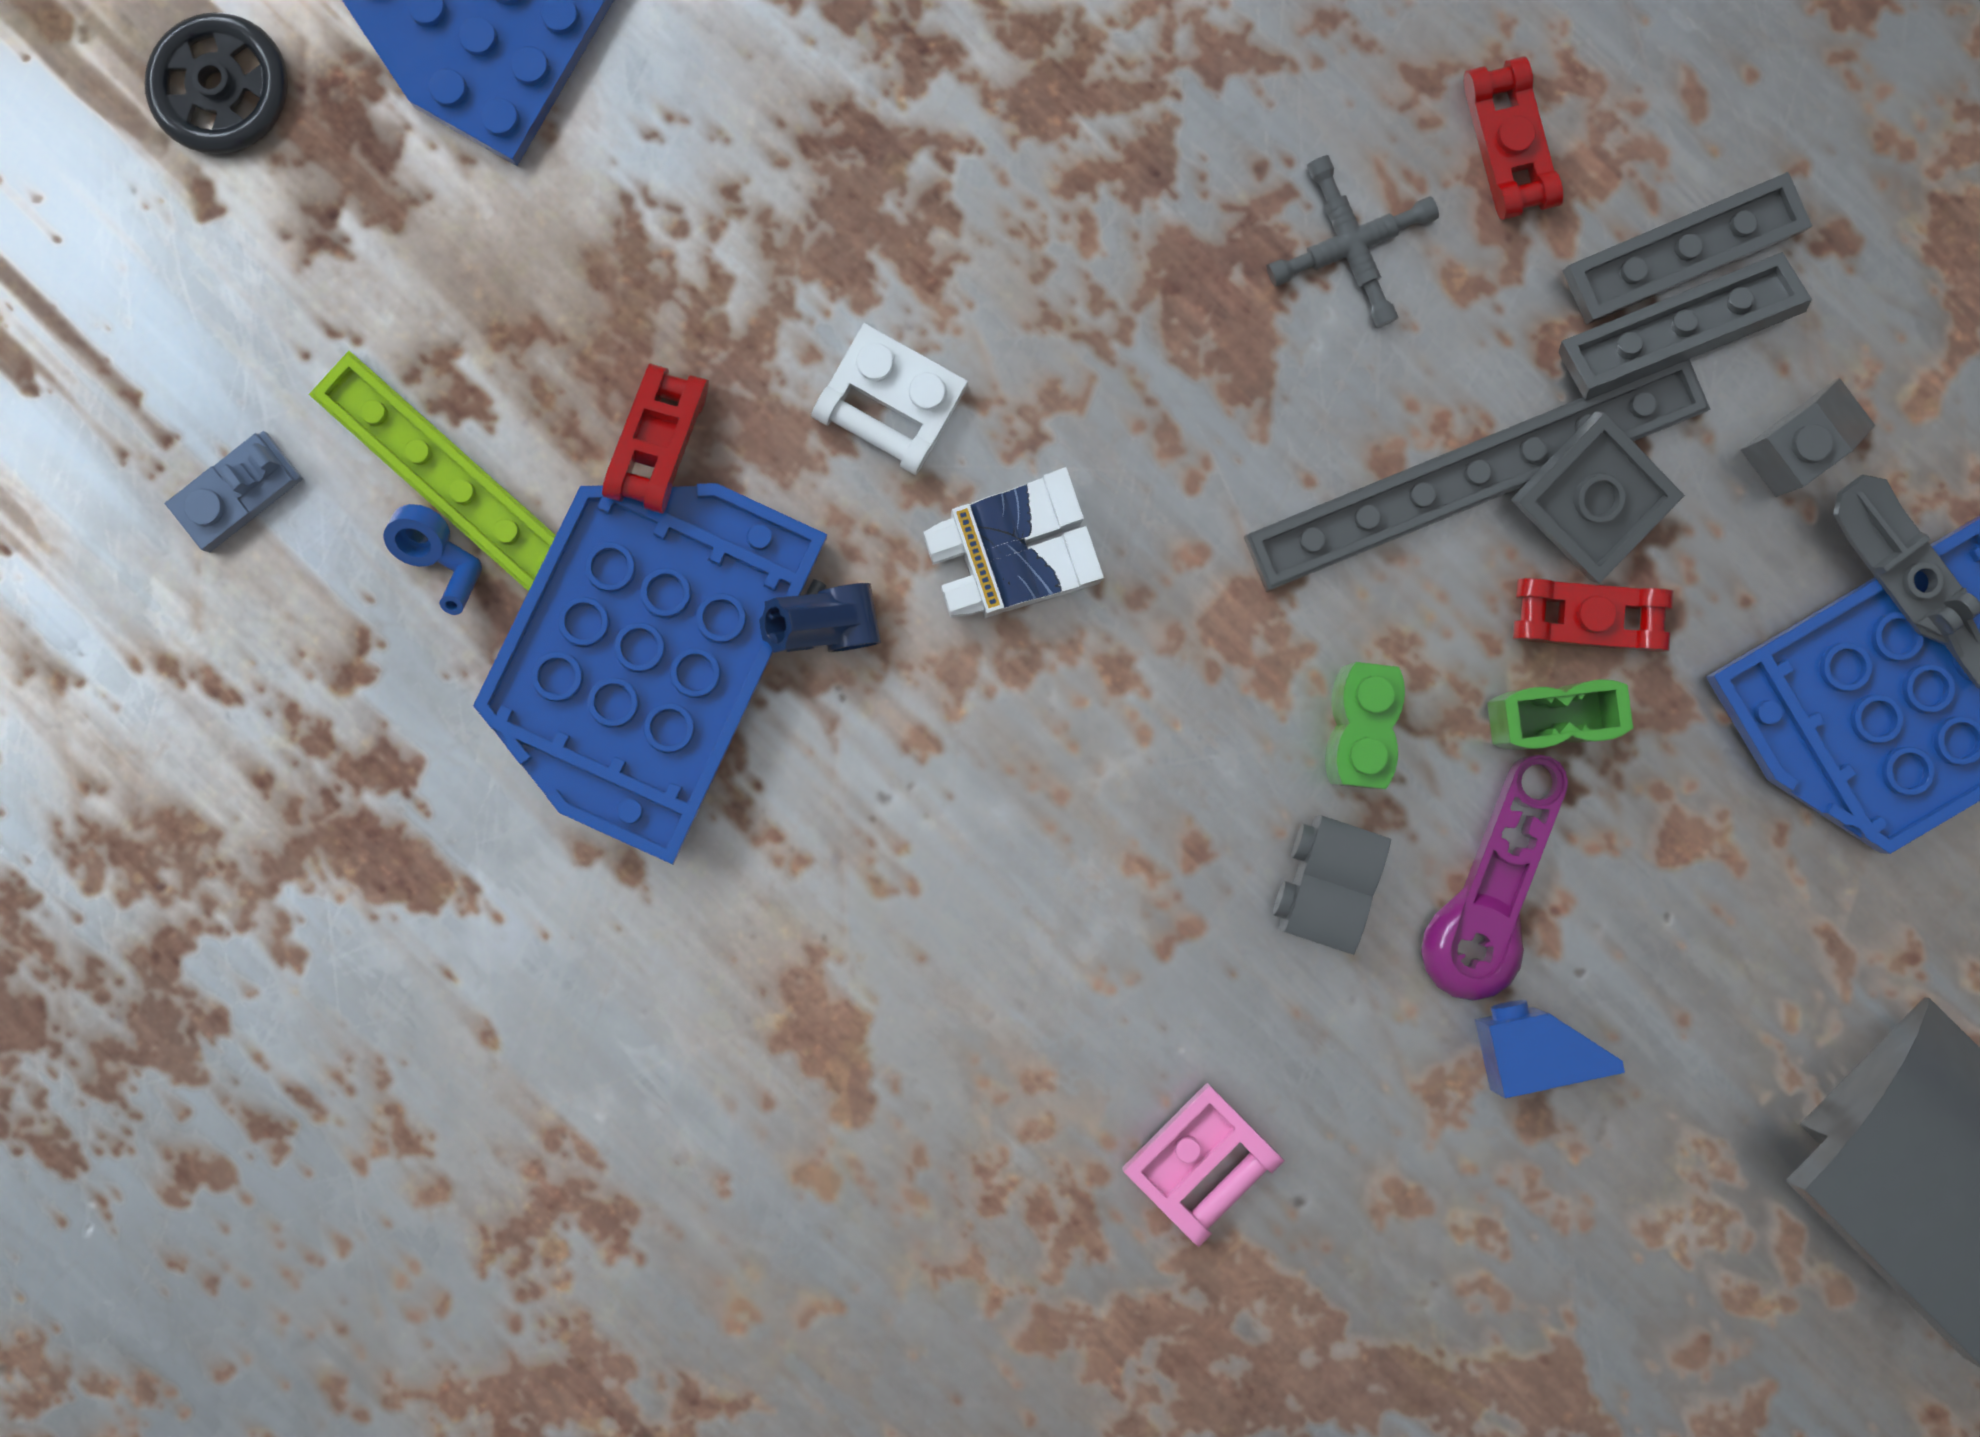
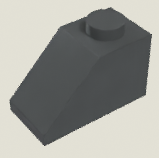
M1838 378L1743 447L1741 451L1773 494L1778 497L1805 487L1851 453L1876 425L1843 381Z

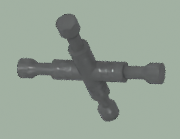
M1329 155L1313 160L1307 165L1312 179L1320 184L1327 200L1324 207L1332 222L1336 236L1308 247L1307 253L1289 261L1279 259L1268 264L1266 267L1269 278L1274 287L1289 282L1294 274L1313 267L1317 270L1325 265L1327 266L1340 259L1347 258L1359 288H1365L1372 304L1371 316L1376 327L1385 326L1399 317L1394 305L1387 301L1378 282L1381 275L1375 261H1373L1374 259L1369 248L1398 236L1399 230L1415 223L1427 224L1438 219L1439 210L1437 204L1429 196L1417 201L1410 210L1395 216L1389 213L1359 226L1346 195L1341 196L1333 178L1334 167Z

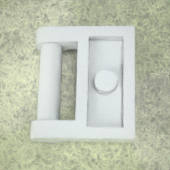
M863 323L829 385L818 398L811 417L826 426L831 422L839 425L901 460V468L917 475L967 389L968 381ZM850 389H855L921 426L918 434L912 440L846 403L844 400Z

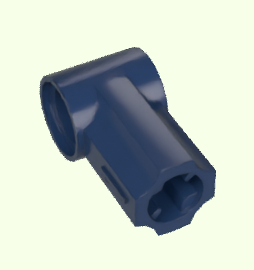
M871 583L833 587L819 591L818 594L774 598L765 601V609L759 619L762 640L769 643L774 653L811 650L827 647L828 652H840L881 643Z

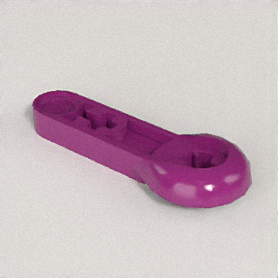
M1531 755L1522 757L1512 765L1463 889L1434 915L1424 931L1421 953L1425 970L1438 988L1454 998L1476 1001L1493 997L1510 986L1521 969L1524 948L1520 911L1568 786L1565 769L1560 762L1550 756ZM1532 765L1545 767L1552 777V788L1548 795L1542 799L1529 797L1522 787V776L1526 769ZM1513 800L1523 807L1541 809L1542 813L1539 819L1535 816H1526L1521 833L1529 838L1527 847H1516L1512 854L1508 852L1510 842L1501 838L1504 828H1516L1523 813L1522 811H1511L1510 808ZM1478 933L1483 938L1478 945L1486 947V954L1483 960L1473 958L1469 965L1465 966L1461 960L1466 955L1458 952V945L1462 939L1472 941L1475 934Z

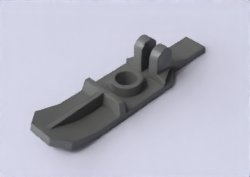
M1868 475L1859 476L1837 494L1833 515L1844 535L1917 634L1944 644L1976 688L1979 689L1980 632L1973 618L1980 614V602L1975 596L1967 593L1966 588H1962L1928 541L1931 540L1929 536L1920 532L1902 508L1887 479ZM1918 571L1923 572L1928 578L1929 583L1925 592H1921L1915 587L1914 576Z

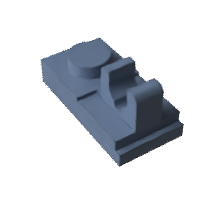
M262 431L259 434L254 433L164 504L198 547L210 553L302 481L303 477L268 433Z

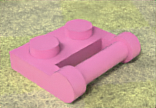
M1206 1083L1122 1169L1192 1242L1200 1247L1212 1235L1209 1228L1267 1170L1273 1173L1285 1160ZM1241 1143L1250 1153L1192 1211L1187 1208L1181 1201Z

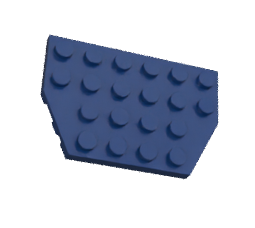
M342 0L415 109L516 166L519 165L614 0Z
M718 483L672 487L664 513L644 509V502L625 497L622 502L602 496L603 485L580 486L473 706L560 814L674 865L773 655L772 647L768 642L762 640L759 619L763 615L765 601L778 597L801 595L827 540V534Z
M1979 515L1930 545L1962 588H1966L1967 593L1975 596L1980 602ZM1918 571L1914 576V584L1919 591L1925 592L1929 583L1928 578L1923 572ZM1875 577L1706 676V679L1766 779L1879 853L1891 854L1980 801V688H1976L1944 644L1917 634ZM1979 614L1975 618H1973V620L1980 632Z

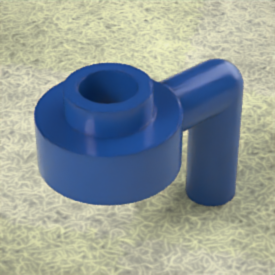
M417 504L399 507L393 513L383 533L387 549L397 559L412 566L424 567L438 562L452 570L454 573L439 604L442 610L448 614L458 615L462 613L482 571L480 560L449 541L450 529L448 524L434 510Z

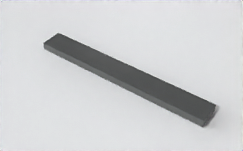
M1690 359L1589 400L1585 401L1582 397L1249 533L1244 536V540L1264 588L1268 592L1522 488L1595 411L1605 412L1634 442L1711 409Z

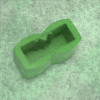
M1354 662L1343 666L1338 673L1333 685L1331 698L1332 712L1337 726L1329 737L1325 752V768L1330 784L1368 789H1386L1392 781L1398 762V744L1393 726L1399 719L1405 698L1404 679L1399 667Z
M1592 680L1569 684L1558 689L1551 687L1527 688L1501 694L1487 703L1492 744L1504 749L1546 748L1563 741L1571 743L1605 741L1620 737L1633 729L1628 685L1614 680Z

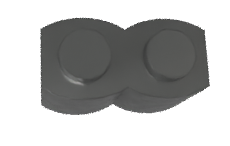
M1315 816L1311 826L1302 824L1297 833L1291 855L1292 858L1300 860L1293 883L1287 881L1282 883L1273 908V915L1281 918L1278 930L1354 955L1368 919L1373 895L1387 860L1391 838L1325 816Z

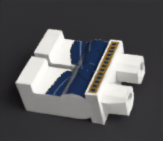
M1066 467L1045 474L1041 479L1014 489L983 498L972 504L954 508L951 511V519L942 521L923 532L933 565L963 555L970 573L968 577L941 585L943 597L951 618L983 612L986 619L1002 612L1095 586L1103 580L1104 576L1087 526L1063 533L1060 537L1030 547L1027 545L1077 528L1082 523L1084 517Z

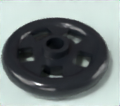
M212 12L189 17L170 28L160 38L147 62L144 87L146 100L155 121L170 138L182 146L198 152L225 154L249 147L271 130L279 119L286 102L288 76L281 52L272 38L263 29L240 16ZM215 38L218 48L217 52L205 53L195 59L191 46L201 40ZM246 47L251 50L260 63L259 66L248 74H245L242 67L233 59L235 55ZM172 71H186L184 80L185 94L171 95L170 78ZM213 73H221L220 84L215 88L206 89L207 78ZM246 91H250L260 99L254 110L243 119L233 112V108L242 101ZM196 107L206 112L217 113L212 129L200 128L190 123Z

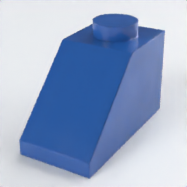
M1526 1000L1494 1005L1490 1007L1492 1016L1475 1019L1490 1090L1505 1099L1625 1073L1621 1059L1553 1015L1535 1007L1528 1008Z

